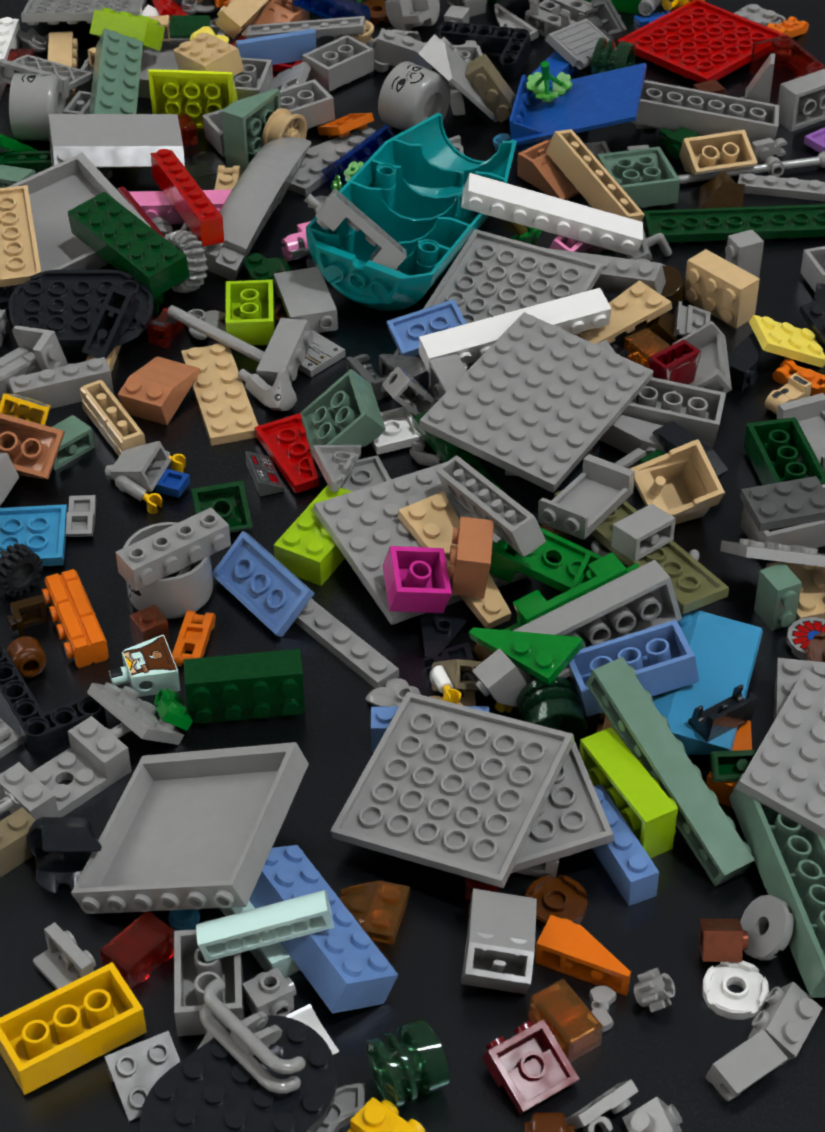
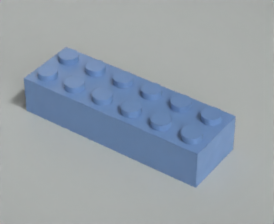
M298 845L272 848L249 899L254 908H259L326 890L334 928L280 943L332 1014L384 1004L398 977L397 972Z

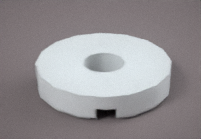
M742 960V962H720L715 967L711 966L703 978L702 991L703 998L708 1007L717 1015L733 1020H745L755 1017L764 1009L766 1005L765 998L769 994V987L766 977L764 976L763 978L759 973V969L753 964ZM729 985H738L741 988H743L744 991L741 993L731 992L727 987Z

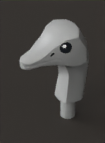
M286 368L279 370L273 386L268 385L258 374H250L245 369L239 371L238 377L246 382L245 388L267 408L276 411H287L293 408L297 402V396L289 378V371Z

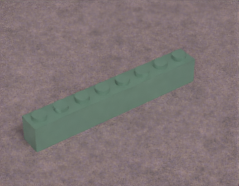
M620 657L594 669L586 685L622 741L637 759L640 758L642 760L644 768L656 781H659L661 789L666 795L673 798L678 807L676 826L714 886L717 887L746 872L755 861L751 848L746 842L742 841L736 832L734 822L723 812L716 794L709 790L702 779L699 768L692 764L686 755L684 745L679 739L675 738L669 728L666 717L659 713L653 704L651 694L638 681L634 668L627 664L624 657Z

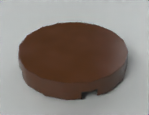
M551 875L542 876L533 881L526 890L525 897L537 898L536 925L544 929L550 915L569 919L576 924H580L586 916L588 901L585 889L568 876L559 875V878H551Z

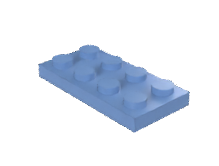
M244 531L241 532L212 572V576L274 634L280 637L284 636L315 594L252 536Z

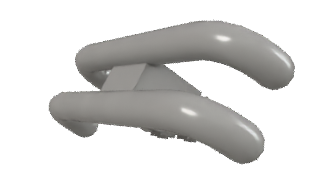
M221 978L211 981L203 992L204 1004L199 1012L200 1022L204 1028L264 1088L278 1094H287L297 1090L301 1086L299 1077L275 1078L253 1057L256 1055L269 1069L280 1074H293L301 1071L306 1065L303 1057L298 1056L290 1060H284L277 1057L268 1048L279 1040L282 1030L277 1025H271V1027L263 1029L269 1018L263 1011L254 1013L240 1021L217 997V994L224 990L226 986L225 981ZM213 1014L231 1031V1034L213 1017Z

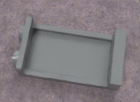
M317 267L274 273L275 294L277 298H281L289 319L307 320L310 331L313 330L317 333L338 329L336 306L323 275Z
M710 321L673 343L674 345L682 340H686L701 351L694 382L689 385L724 393L732 390L726 337L714 322Z
M821 393L779 404L777 419L796 417L825 472V395Z
M588 454L583 459V472L552 501L541 498L538 501V522L585 540L633 494L635 471Z

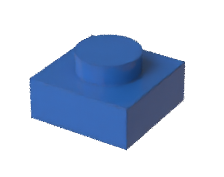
M166 468L155 486L156 492L179 498L190 483V474Z

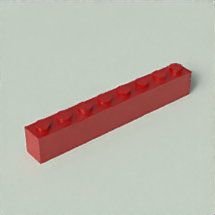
M160 149L156 153H151L153 179L192 233L197 235L198 241H202V246L224 243L222 215L174 152L168 149Z

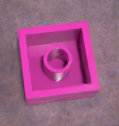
M390 546L382 566L389 611L444 613L452 594L444 548Z

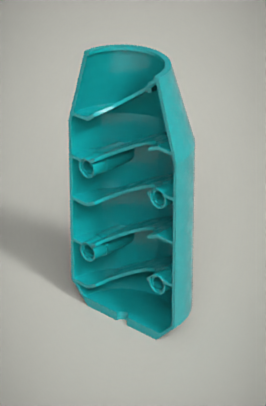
M436 113L388 139L339 192L405 248L407 257L397 267L399 271L370 261V255L379 245L374 247L365 239L366 235L362 230L359 229L357 232L349 226L347 217L333 232L330 228L328 230L322 228L316 222L317 217L315 216L306 226V239L316 267L333 288L361 306L378 311H398L416 304L459 254L475 229L478 230L489 217V215L461 208L463 188L469 174L472 173L507 183L517 143L516 140L501 141L497 152L487 161L469 158L458 151L448 139L443 127V114Z

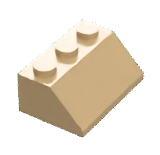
M745 129L684 138L679 153L685 172L694 175L757 166L758 164Z

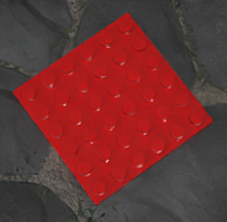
M693 0L618 39L617 47L637 55L641 59L653 62L657 66L669 69L671 72L678 73L687 79L702 83L723 78L727 74L786 42V35L702 0Z

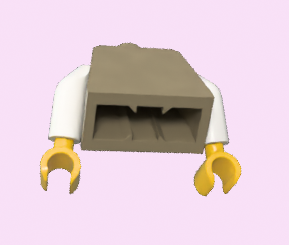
M460 659L433 662L429 675L432 690L442 693L443 701L459 704L463 691L481 693L475 685L478 679L472 670L482 662ZM496 702L494 708L502 713L504 711L510 713L513 706Z

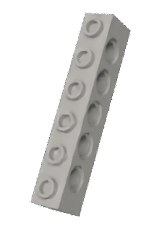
M457 455L435 470L446 493L474 517L494 520L493 532L523 557L534 552L546 542L534 515Z

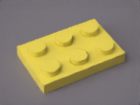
M752 316L749 324L763 351L821 368L824 367L825 354L823 353V348L819 345L815 334L807 328L800 329L787 322L780 323L767 316Z

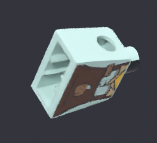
M164 635L124 649L122 652L124 666L109 670L112 684L118 686L129 683L130 687L140 694L139 697L156 695L160 689L165 690L169 688L176 692L180 691L178 669Z

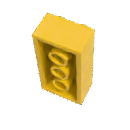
M112 962L1 1017L0 1054L23 1094L26 1095L146 1033L143 1008Z

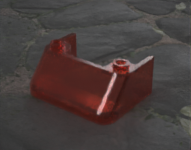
M780 35L779 37L755 42L752 45L749 71L751 74L759 71L770 54H775L774 68L786 65L799 77L825 69L823 63L788 35Z

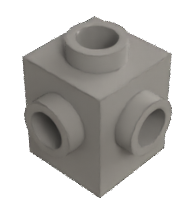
M278 967L268 972L259 973L253 979L242 983L244 1004L251 1015L263 1011L266 1015L286 1017L290 1012L294 1011V996L297 994L296 988L290 977L285 978Z

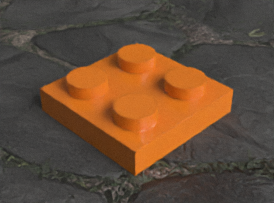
M352 113L319 126L317 130L319 136L328 135V138L335 136L341 138L350 135V131L353 129L357 131L367 128V123L374 121L372 113Z

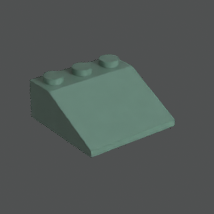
M276 88L234 101L222 110L221 119L226 167L240 166L241 173H243L257 152L263 147L262 136L264 127L272 113L281 108L280 89Z
M660 146L598 154L597 159L639 208L678 203L680 179Z
M352 369L346 372L300 412L312 457L313 445H361L364 447L386 430L371 384Z

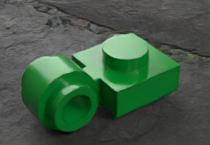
M169 688L165 690L160 689L155 697L154 704L157 706L156 711L161 720L187 731L193 720L187 712V707L183 705V698L180 697L178 692Z

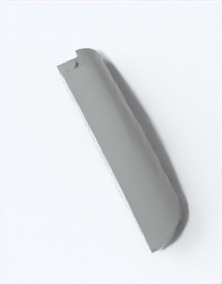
M296 137L279 138L268 142L257 152L219 211L223 217L224 243L202 246V249L206 250L204 254L205 258H207L206 265L208 271L235 281L245 258L248 256L266 222L277 205L282 201L311 146V141Z

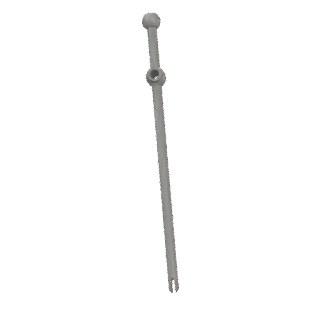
M825 151L821 152L817 157L780 161L779 158L770 156L766 158L764 164L725 170V172L730 177L739 176V173L756 174L764 172L780 177L786 169L815 165L825 168ZM722 171L698 175H678V178L680 179V184L713 179Z

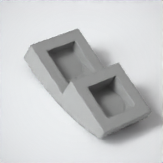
M96 495L69 496V509L66 516V537L93 536L96 517Z

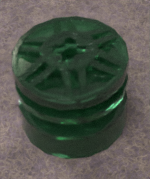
M599 38L592 56L591 75L633 66L636 56L635 43L621 41L617 48H615L614 40L610 39L607 43L606 38Z
M556 677L548 685L537 679L521 690L517 697V708L521 721L572 733L576 746L580 744V739L586 737L588 724L580 707L581 703L576 688L572 682L563 677Z
M417 1018L399 1026L397 1030L398 1040L391 1032H385L381 1035L380 1039L374 1037L367 1040L365 1044L366 1057L372 1078L383 1098L392 1102L396 1108L403 1106L405 1100L409 1102L415 1101L418 1096L417 1087L424 1094H430L448 1086L450 1082L449 1068L442 1047L430 1025L423 1018Z

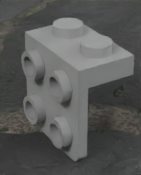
M14 326L12 332L18 346H23L29 352L34 353L41 371L68 365L54 331Z

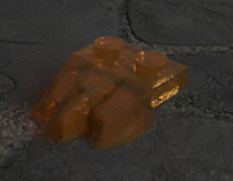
M380 880L341 889L340 900L371 940L394 944L410 896V887Z

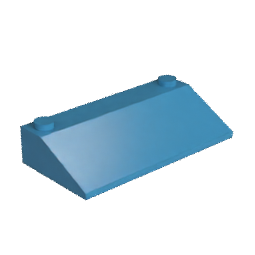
M703 611L681 613L682 620L678 621V624L695 655L699 682L652 696L653 704L659 713L666 717L669 728L675 738L679 739L684 745L686 755L710 754L713 751H732L738 726L706 742L688 724V720L692 718L695 708L702 705L704 710L720 703L731 697L734 688L741 684L743 685L742 697L746 698L763 630L761 627Z

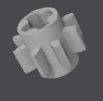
M655 968L637 976L640 982L634 985V995L642 1007L649 1006L650 1011L655 1012L672 1005L669 998L675 995V985L668 974H660L659 969Z

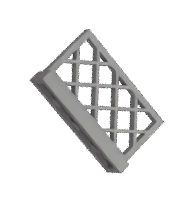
M28 54L13 61L0 59V82L11 84L15 73L55 74L62 80L65 100L69 98L70 90L93 79V73Z

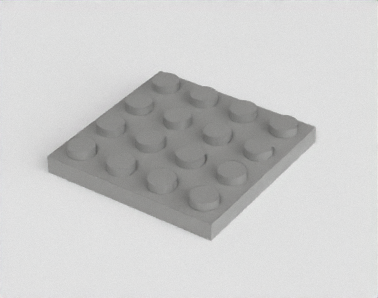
M575 741L511 873L614 841L612 829Z

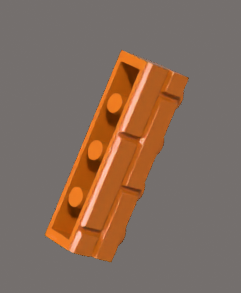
M72 569L62 572L61 575L57 573L46 576L44 579L46 588L42 589V595L45 604H51L49 612L52 622L59 623L56 625L60 641L66 640V643H63L67 659L73 658L78 668L89 666L92 662L96 664L108 660L107 641L77 571Z

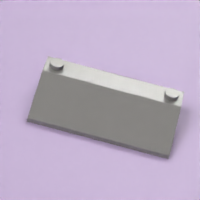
M48 114L52 166L83 153L96 168H152L151 153H156L160 149H168L174 152L185 167L184 148L177 114Z

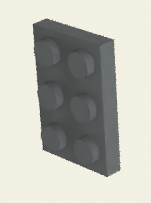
M816 476L741 489L740 498L759 532L825 520V490Z

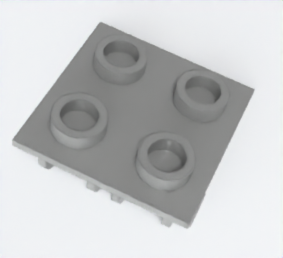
M169 1031L104 1056L108 1066V1075L111 1082L114 1081L128 1121L141 1117L142 1107L150 1089L164 1073L181 1062Z

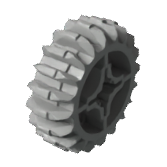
M177 230L166 234L165 239L187 256L190 273L188 279L172 287L173 291L188 293L199 289L200 285L204 284V278L207 277L205 270L208 269L206 265L207 258H205L204 254L206 250L202 249V241H198L197 235H193L191 231Z

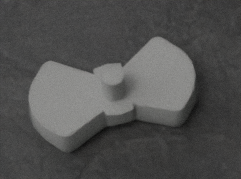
M596 986L589 992L592 1004L591 1012L586 1018V1024L593 1031L605 1032L613 1027L614 1022L608 1012L609 1006L615 1002L617 996L616 992L607 986Z

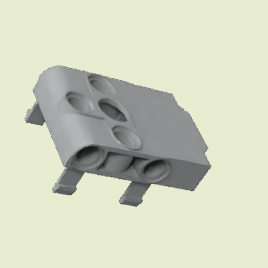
M529 0L530 9L525 12L524 21L537 29L539 35L547 37L548 34L586 19L584 13L589 9H594L591 4L601 0H591V3L584 0H544L539 3V0Z

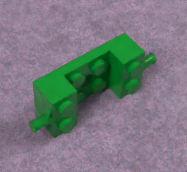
M543 528L540 529L546 542L525 557L520 555L502 539L498 540L497 543L492 541L490 574L511 583L516 572L519 571L562 592H566L592 579L588 564L603 557ZM546 557H553L558 563H552Z
M612 552L588 564L592 579L546 601L539 590L514 601L517 623L503 630L513 631L640 566L636 562L626 568Z

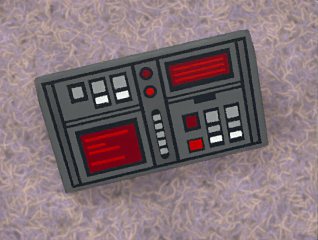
M248 451L245 452L246 465L259 497L284 492L283 484L271 457Z

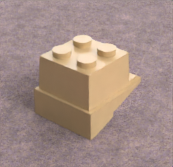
M699 439L630 468L635 471L634 483L645 506L653 504L675 517V525L704 517L709 508L718 505L725 494Z

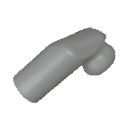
M412 442L410 455L416 463L430 467L441 464L442 460L438 455L428 454L424 451V442Z

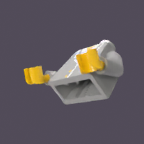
M156 441L125 449L115 464L106 466L105 475L107 479L115 481L120 491L130 494L139 501L144 500L147 502V511L149 513L157 514V505L162 507V497L157 493L147 494V492L153 491L169 463H171V470L183 473L186 466V458L182 454L169 455L170 452L164 449L161 442Z

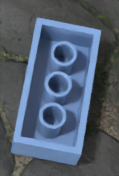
M677 620L581 649L568 664L571 681L587 717L604 712L586 685L589 676L594 669L620 657H624L627 664L634 668L638 681L651 696L699 682L695 655Z

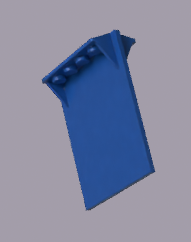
M646 63L571 79L572 88L566 91L565 95L559 94L558 98H554V101L548 103L542 102L541 99H536L533 92L527 90L526 83L528 80L526 75H522L509 119L510 138L517 141L515 148L518 153L535 146L539 141L551 139L555 131L572 129L574 133L635 121L637 119L647 68ZM549 84V91H552L553 85Z

